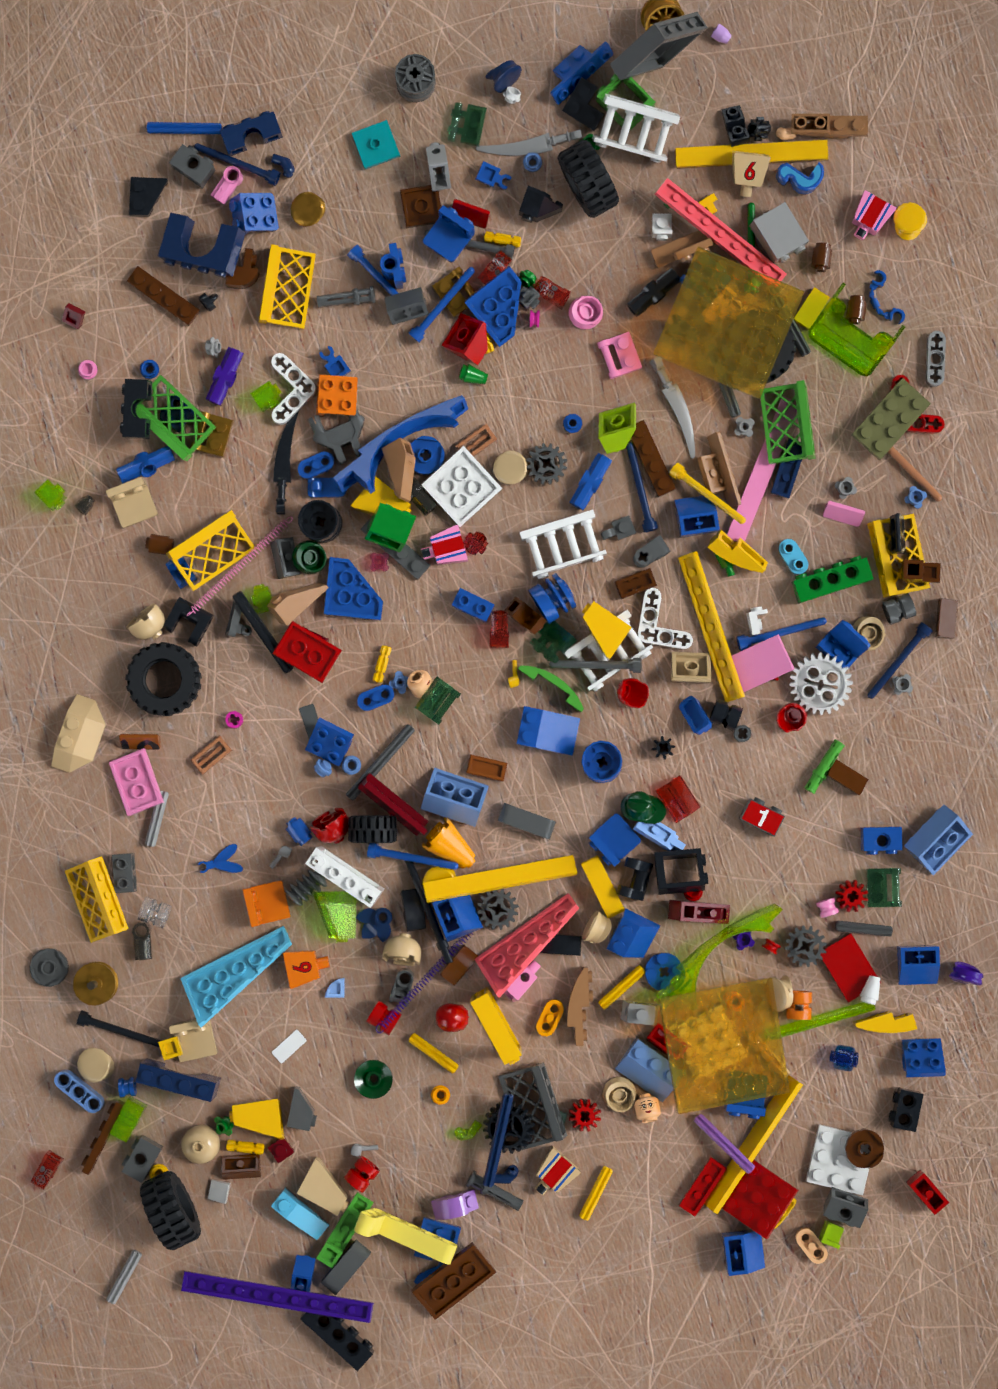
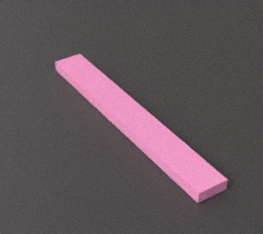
M781 399L777 410L782 412L788 403ZM791 406L784 415L793 420L797 410ZM777 412L774 415L772 423H774L780 415ZM782 417L776 426L784 431L791 422ZM774 427L770 433V438L776 442L782 433ZM786 435L779 442V445H781L782 447L786 440ZM766 438L742 495L741 505L736 510L745 517L746 522L740 524L733 519L727 533L734 542L739 538L744 541L746 540L776 465L769 464ZM778 446L772 452L773 459L778 458L782 450Z

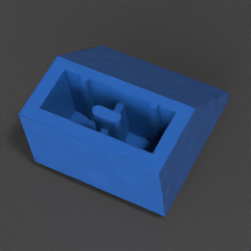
M697 496L674 500L680 538L719 532L720 527L716 505L706 497Z
M470 895L432 902L447 942L483 928Z
M897 946L898 985L938 984L940 970L939 946Z
M752 1229L722 1233L728 1276L749 1274L765 1268L761 1235Z

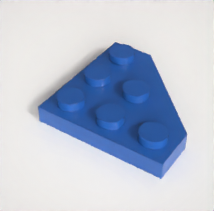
M510 266L464 301L475 317L486 323L487 332L499 347L515 336L522 281Z
M330 557L327 586L329 588L326 590L324 615L381 620L383 601L349 559Z

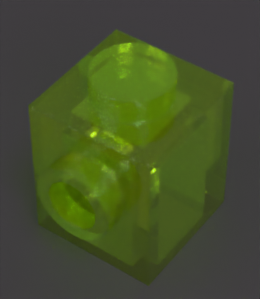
M270 381L250 393L262 412L268 408L270 410L274 409L280 404L279 401L282 400L279 396L282 393L276 383L272 385Z
M49 479L34 492L52 511L55 509L59 510L65 504L64 500L67 498L63 494L66 491L58 483L54 485Z

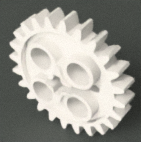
M820 652L816 658L814 653H812L810 660L805 656V663L801 661L797 663L800 669L794 667L793 671L796 674L791 675L790 678L795 681L790 682L789 685L795 688L791 690V694L797 693L794 701L800 699L799 705L803 706L805 704V711L813 708V714L817 710L820 711L821 715H823L824 710L831 714L832 707L837 711L839 709L837 704L844 706L845 703L842 699H849L846 693H851L852 689L847 686L852 685L853 681L847 679L852 674L845 673L848 670V666L842 668L843 660L837 663V656L830 659L829 653H827L826 657H823ZM816 668L819 671V675L811 676L809 669ZM834 672L837 674L838 679L831 681L828 678V674ZM807 678L814 682H806L804 679ZM823 680V684L826 685H823V687L821 688L819 687V683L816 682ZM828 685H836L838 686V688L835 689ZM805 687H813L815 693L812 695L807 694ZM823 692H832L833 698L826 699Z

